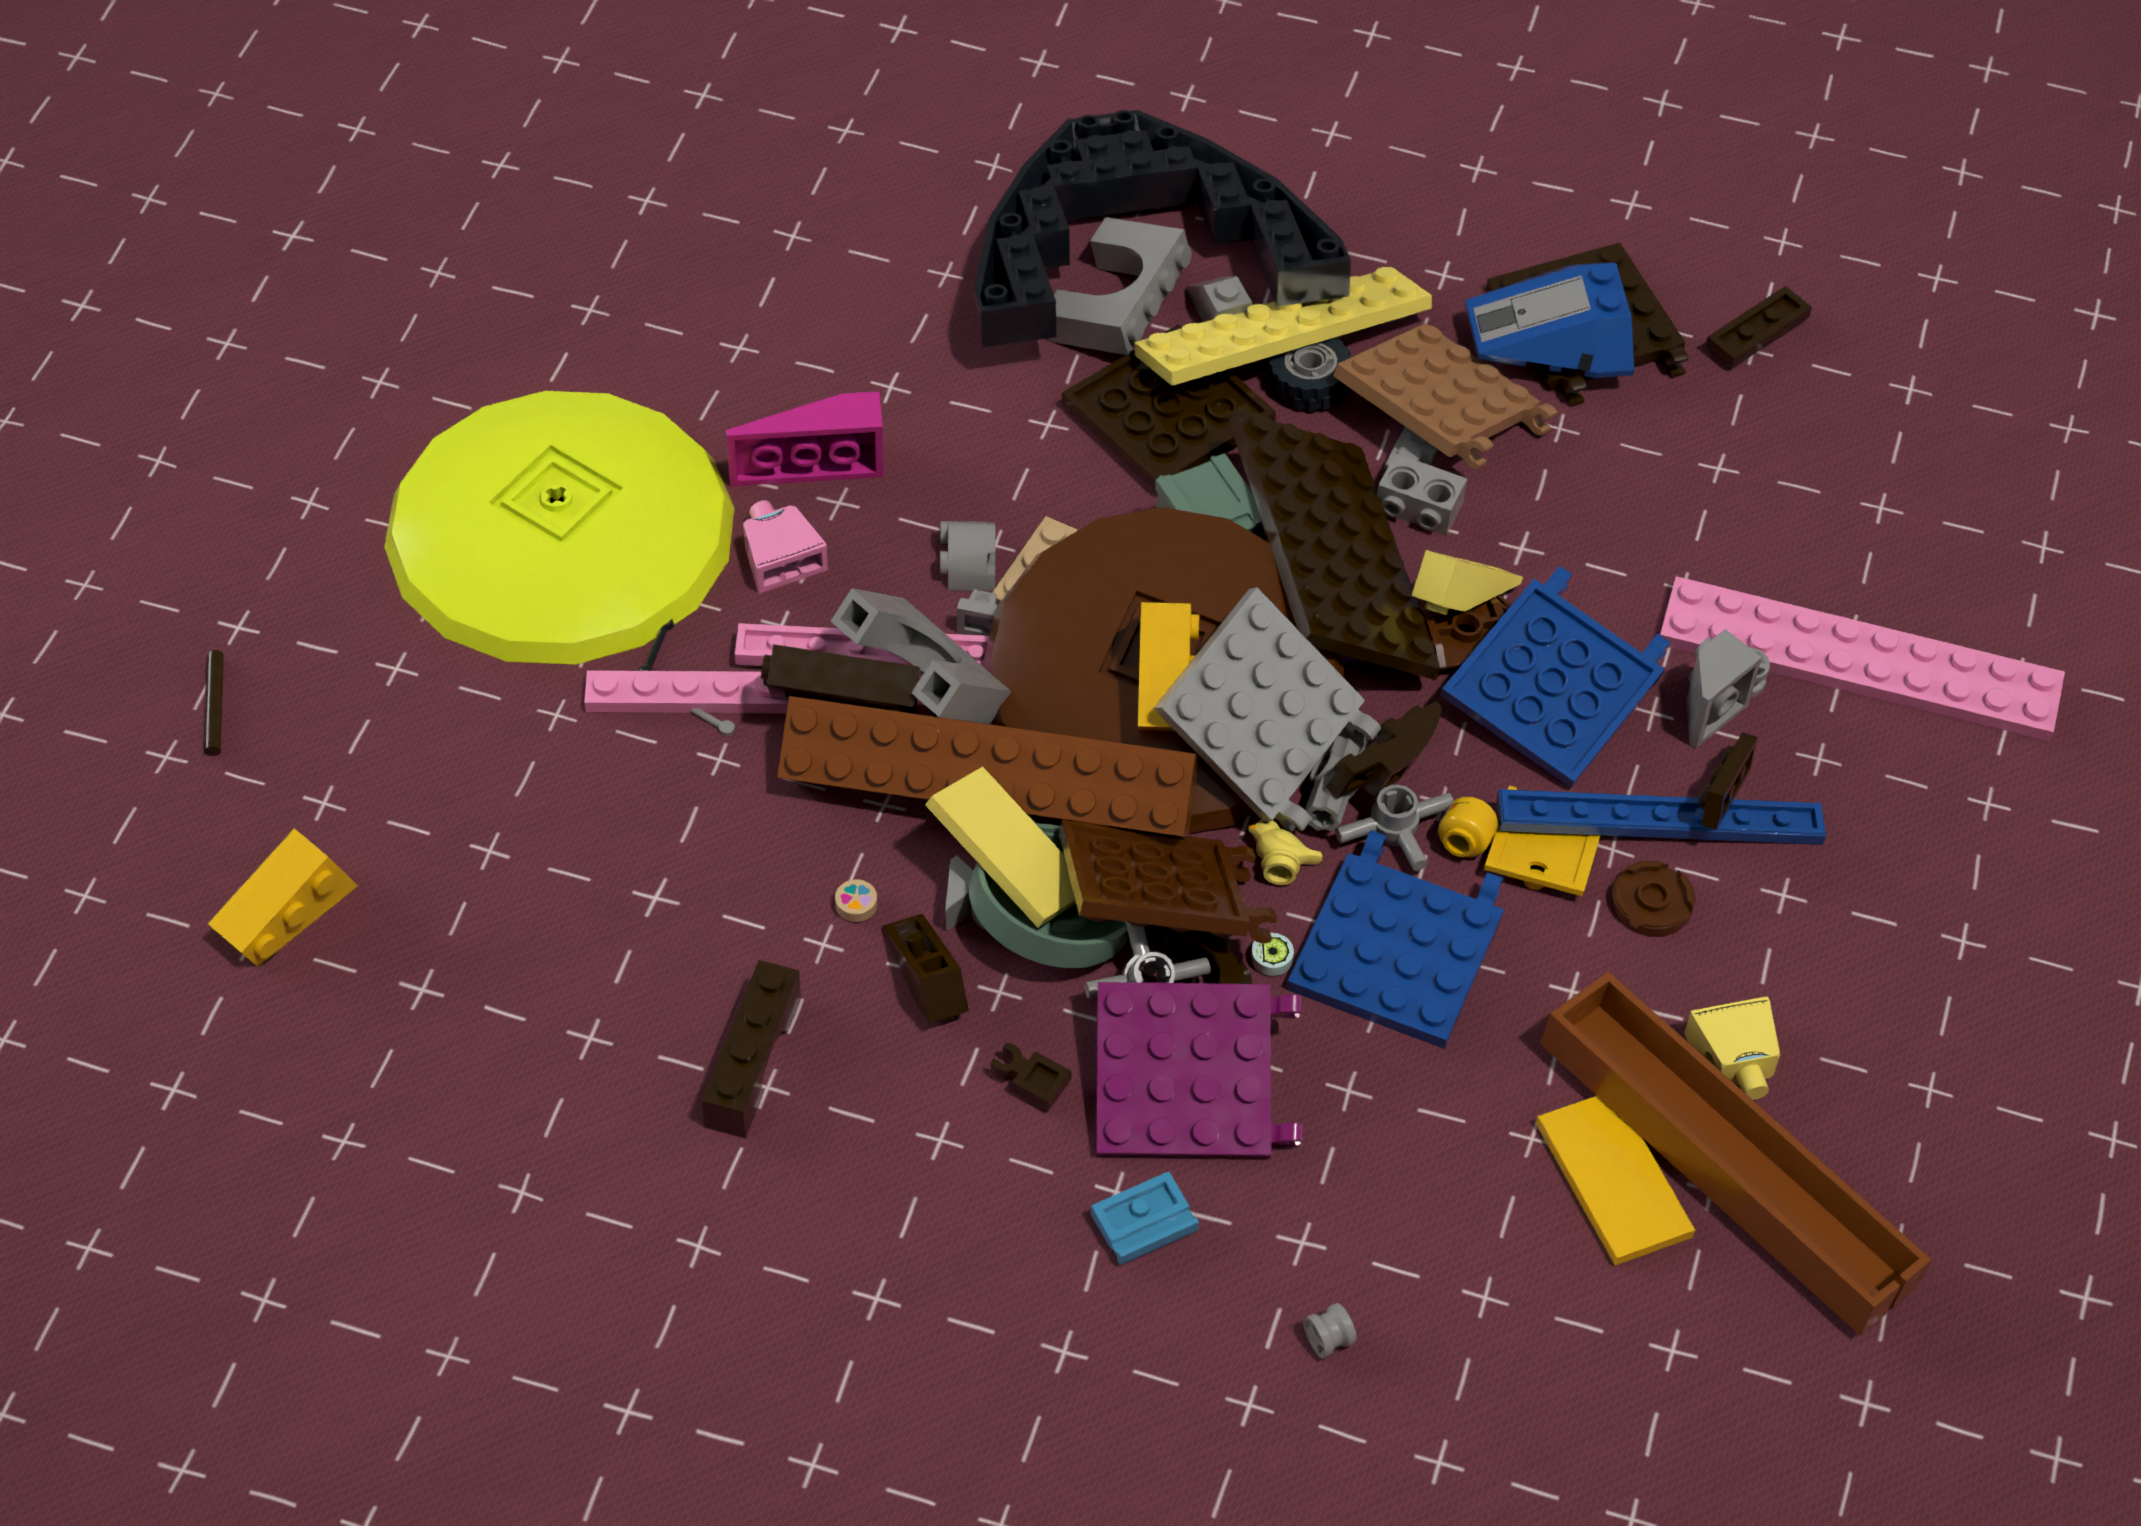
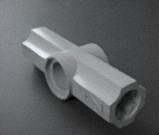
M1344 727L1312 768L1309 779L1314 783L1305 810L1312 817L1308 825L1317 831H1333L1341 824L1348 800L1358 789L1336 799L1326 786L1336 772L1333 768L1340 759L1350 753L1356 756L1363 752L1368 743L1366 736L1359 742Z

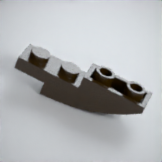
M1437 701L1423 708L1418 705L1397 720L1391 717L1380 725L1381 730L1377 733L1378 737L1362 753L1356 756L1350 753L1336 763L1333 768L1336 773L1326 788L1336 799L1360 787H1364L1375 798L1383 788L1395 785L1408 772L1433 736L1440 720L1442 706Z

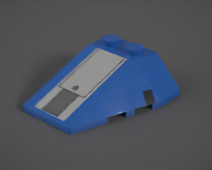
M1616 263L1567 265L1465 300V309L1478 359L1525 367L1527 361L1550 365L1549 371L1561 372L1562 367L1585 371L1584 376L1593 378L1630 376L1634 374L1632 316Z

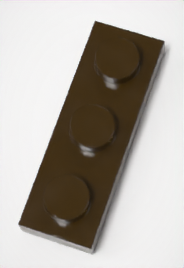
M1784 286L1709 335L1705 347L1729 367L1733 368L1809 318L1812 306L1787 286Z
M1742 732L1734 746H1727L1722 765H1716L1710 785L1705 784L1699 799L1698 808L1704 809L1701 826L1717 830L1751 771L1757 736Z

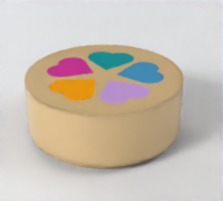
M858 879L843 883L835 894L836 910L843 919L850 922H862L869 919L877 909V893L875 888L870 883Z

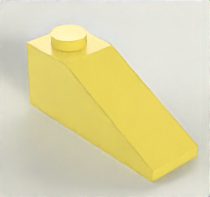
M1426 550L1412 596L1425 600L1424 608L1447 615L1449 608L1465 612L1520 585L1523 577L1494 566Z

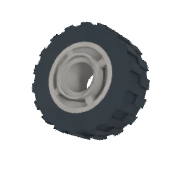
M1331 338L1271 356L1269 359L1270 390H1273L1274 396L1277 400L1280 399L1282 404L1292 406L1296 410H1325L1334 404L1337 405L1343 397L1346 398L1349 393V387L1333 375L1337 364L1351 358L1350 350L1343 345L1341 340Z

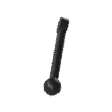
M673 619L660 628L645 665H642L638 671H653L652 667L666 632L674 627Z

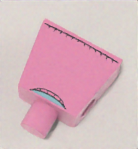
M763 500L755 503L750 508L749 513L752 518L743 523L744 544L759 594L828 570L827 545L795 506L790 505L774 511L771 503Z

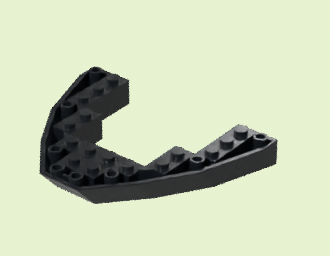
M1120 110L1116 113L1095 116L1084 115L1080 118L1067 119L1023 164L989 217L974 286L982 348L1057 337L1056 300L1045 268L1070 265V229L1067 220L1197 203L1214 245L1250 241L1276 306L1348 297L1350 291L1351 259L1342 238L1278 178L1205 137L1139 110Z

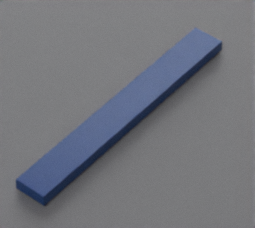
M1499 789L1496 797L1499 831L1823 845L1826 838L1821 803L1734 799L1717 830L1701 826L1704 809L1698 808L1700 798Z

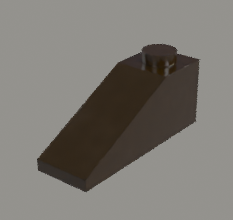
M919 914L883 925L884 933L915 1004L929 1024L933 1022H946L958 1014L968 1012L961 967L925 916Z

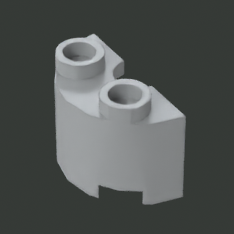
M941 521V544H948V551H940V575H948V590L973 591L977 589L979 591H994L995 523H988V521Z

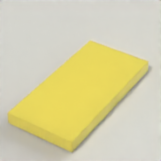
M984 767L977 769L932 795L925 804L1037 928L1076 904L1064 854Z

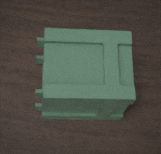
M1225 453L1216 457L1211 456L1210 462L1173 476L1170 474L1166 476L1161 475L1156 479L1155 490L1158 493L1157 508L1166 507L1227 518L1265 540V529L1253 493Z

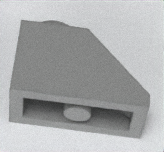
M1237 276L1218 277L1187 286V293L1204 322L1215 319L1220 314L1235 315L1247 312V308L1252 305L1251 299Z

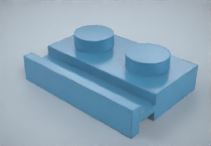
M1169 1171L1091 1205L1090 1214L1108 1246L1115 1252L1119 1265L1196 1232L1199 1227L1198 1219L1192 1215L1188 1202Z

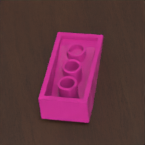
M879 392L838 394L726 430L730 486L884 477L883 425Z

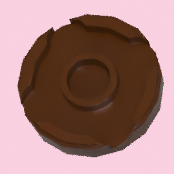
M1641 861L1629 865L1621 872V875L1614 883L1611 893L1612 910L1618 920L1628 929L1647 937H1665L1679 932L1689 922L1695 906L1694 888L1687 876L1679 870L1676 873L1668 868V864L1660 861Z

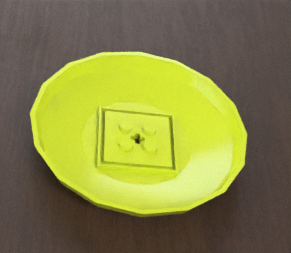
M542 391L484 406L431 440L394 493L385 550L402 598L444 638L505 662L577 665L642 647L656 638L660 628L671 619H673L675 625L697 610L729 562L735 508L714 459L665 414L608 393ZM564 497V502L558 501V499ZM550 498L556 499V501L550 503Z

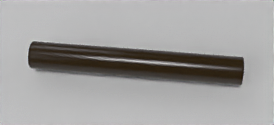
M211 650L207 653L204 752L209 756H216L221 753L224 654L219 650Z

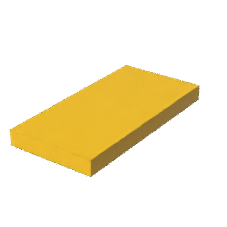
M1598 1096L1537 1117L1536 1125L1615 1266L1693 1238L1695 1228L1642 1136Z

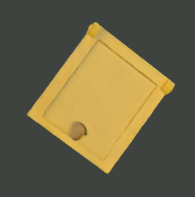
M1509 785L1508 790H1517V787ZM1498 823L1484 870L1523 880L1525 886L1532 890H1539L1545 886L1583 897L1601 835L1499 831ZM1531 865L1543 867L1545 869L1544 873L1537 869L1530 870Z

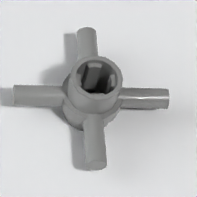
M1389 785L1383 788L1378 796L1375 797L1376 802L1372 806L1369 818L1335 829L1339 843L1366 836L1371 830L1386 835L1384 844L1393 847L1401 846L1413 870L1418 871L1425 868L1428 864L1414 837V833L1418 829L1419 819L1446 811L1454 800L1450 793H1446L1418 802L1416 794L1408 787Z
M1126 922L1133 957L1125 964L1121 975L1087 981L1084 983V989L1087 998L1097 997L1098 982L1142 983L1141 971L1138 970L1144 967L1146 975L1152 976L1156 973L1159 983H1173L1177 980L1210 974V964L1207 958L1173 964L1166 955L1159 952H1150L1144 927H1137Z

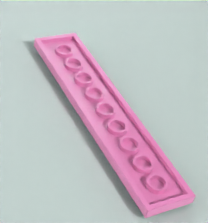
M1678 576L1675 578L1660 633L1662 637L1671 642L1668 647L1695 653L1698 646L1706 638L1710 637L1713 639L1726 629L1748 647L1764 652L1770 660L1769 672L2051 741L2055 729L2065 671Z

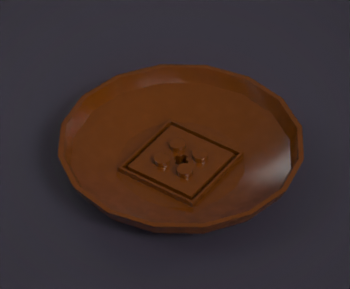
M1161 507L1096 519L1037 554L996 608L982 666L1012 692L1000 705L996 716L992 720V725L1197 754L1176 731L1138 729L1141 602L1191 604L1192 614H1199V639H1191V655H1197L1245 593L1251 588L1257 587L1296 627L1269 542L1227 518ZM1316 648L1343 677L1344 667L1341 655ZM1200 757L1189 834L1233 826L1253 814L1254 811Z

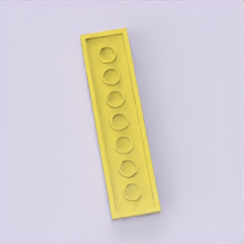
M1381 267L1367 275L1360 277L1351 276L1348 297L1276 306L1275 301L1264 305H1251L1247 308V312L1235 315L1220 314L1215 319L1199 324L1190 323L1175 331L1152 334L1147 339L1135 342V356L1173 386L1432 309V295L1395 268Z

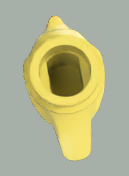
M1261 819L1255 825L1248 827L1249 832L1257 841L1256 851L1262 859L1263 875L1270 883L1276 885L1290 884L1296 879L1300 865H1316L1322 861L1321 852L1307 848L1292 833L1280 829L1273 820L1264 822Z

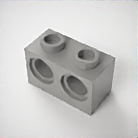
M1395 453L1378 485L1377 497L1380 498L1385 514L1405 520L1426 530L1435 531L1447 536L1464 503L1467 478Z

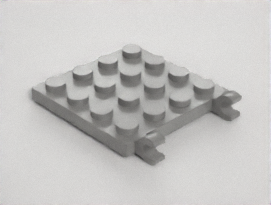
M1257 587L1251 588L1245 593L1154 707V710L1264 822L1272 821L1276 817L1280 824L1289 832H1292L1295 827L1303 831L1312 819L1306 810L1292 803L1289 798L1343 728L1346 727L1352 737L1359 742L1365 736L1369 740H1373L1381 730V726L1375 719L1359 710L1365 701L1362 696Z

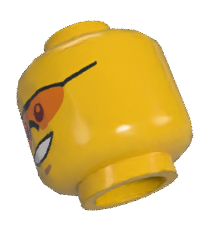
M1461 797L1454 800L1448 807L1439 823L1438 835L1444 847L1451 854L1458 857L1473 858L1481 855L1489 846L1497 831L1498 819L1490 805L1483 800L1475 797Z

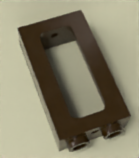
M773 644L772 655H764L761 679H763V686L768 687L770 696L774 699L788 701L789 696L916 714L918 698L912 694V691L921 679L920 667Z

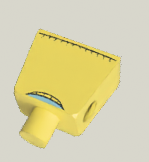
M1768 996L1692 1010L1684 1033L1689 1044L1735 1085L1739 1084L1741 1090L1752 1100L1764 1097L1769 1092L1765 1079L1774 1075L1780 1058V1050Z

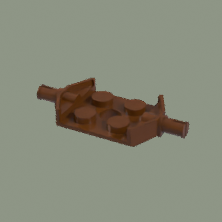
M1498 595L1465 612L1449 608L1447 615L1424 608L1425 605L1419 606L1441 670L1461 667L1511 607V604L1501 595ZM1469 624L1471 627L1476 628V631L1466 633L1458 629L1457 626ZM1438 673L1432 680H1437Z

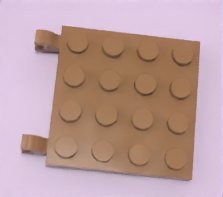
M1426 323L1337 364L1333 375L1336 379L1449 457L1456 454L1459 455L1474 469H1478L1487 463V460L1479 455L1478 450L1485 453L1493 448L1494 445L1488 439L1489 437L1520 421L1525 423L1533 433L1542 436L1548 433L1551 427L1542 421L1541 416L1549 420L1558 413L1550 404L1539 405L1541 401L1530 395L1526 388L1514 384L1501 375L1495 367L1483 363L1473 356L1467 348L1455 344L1442 335L1439 329Z

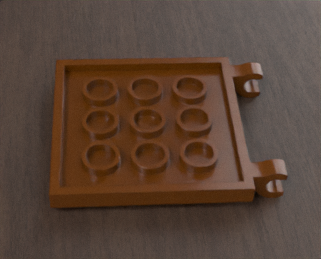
M1062 820L1059 838L1079 916H1085L1097 922H1104L1108 919L1125 921L1137 927H1147L1149 925L1165 926L1178 932H1189L1190 930L1205 931L1219 937H1230L1232 935L1246 937L1247 932H1249L1251 938L1258 943L1271 942L1270 930L1258 928V926L1263 922L1276 923L1275 911L1269 907H1245L1237 881H1250L1249 869L1237 866L1242 861L1255 862L1256 857L1253 849L1250 847H1225L1224 842L1221 840L1191 836L1183 837Z

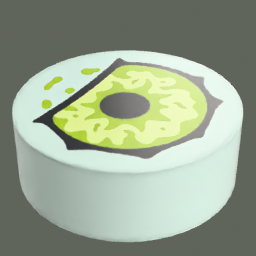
M1271 933L1272 940L1269 943L1254 941L1251 951V962L1260 973L1268 976H1278L1290 969L1293 962L1294 948L1290 940L1285 936Z

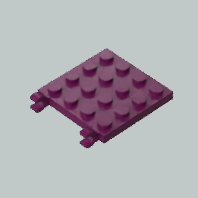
M1098 982L1096 1156L1270 1158L1271 1145L1300 1146L1303 1141L1302 1123L1271 1125V1018H1300V1013H1302L1301 995L1270 997V984Z

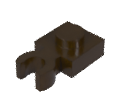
M1011 1043L1003 1045V1056L1010 1059L1011 1063L1003 1064L995 1059L991 1061V1073L995 1077L1002 1080L1014 1079L1012 1081V1091L1047 1111L1050 1110L1071 1081V1070L1036 1051L1028 1060L1022 1057L1020 1049Z

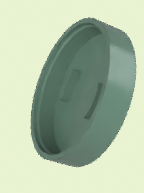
M1035 823L1063 853L1059 838L1060 826ZM978 862L976 863L969 884V897L973 911L988 933L1014 953L1048 966L1083 968L1100 964L1112 958L1122 949L1129 935L1125 921L1108 919L1104 922L1090 920L1085 916H1079L1077 904H1074L1037 928Z

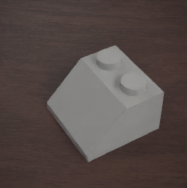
M1726 629L1713 639L1710 637L1706 638L1695 651V666L1688 678L1690 686L1686 704L1689 742L1695 749L1749 706L1762 657Z

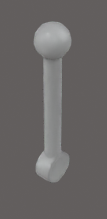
M701 709L689 710L694 715L718 728L722 736L728 737L734 734L735 725L732 721H720Z

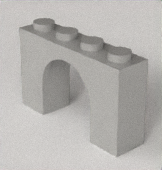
M1105 217L1090 240L1097 269L1138 276V278L1127 288L1107 295H1089L1057 289L1054 294L1056 300L1057 337L1048 339L1049 342L1129 355L1135 346V342L1141 340L1144 330L1151 319L1157 315L1160 305L1167 294L1173 290L1177 278L1183 269L1189 265L1191 248L1187 244L1184 229Z
M852 588L831 619V622L855 644L889 651L907 660L914 666L920 667L924 674L913 689L912 694L938 717L990 724L996 716L1000 705L1012 692L905 598Z

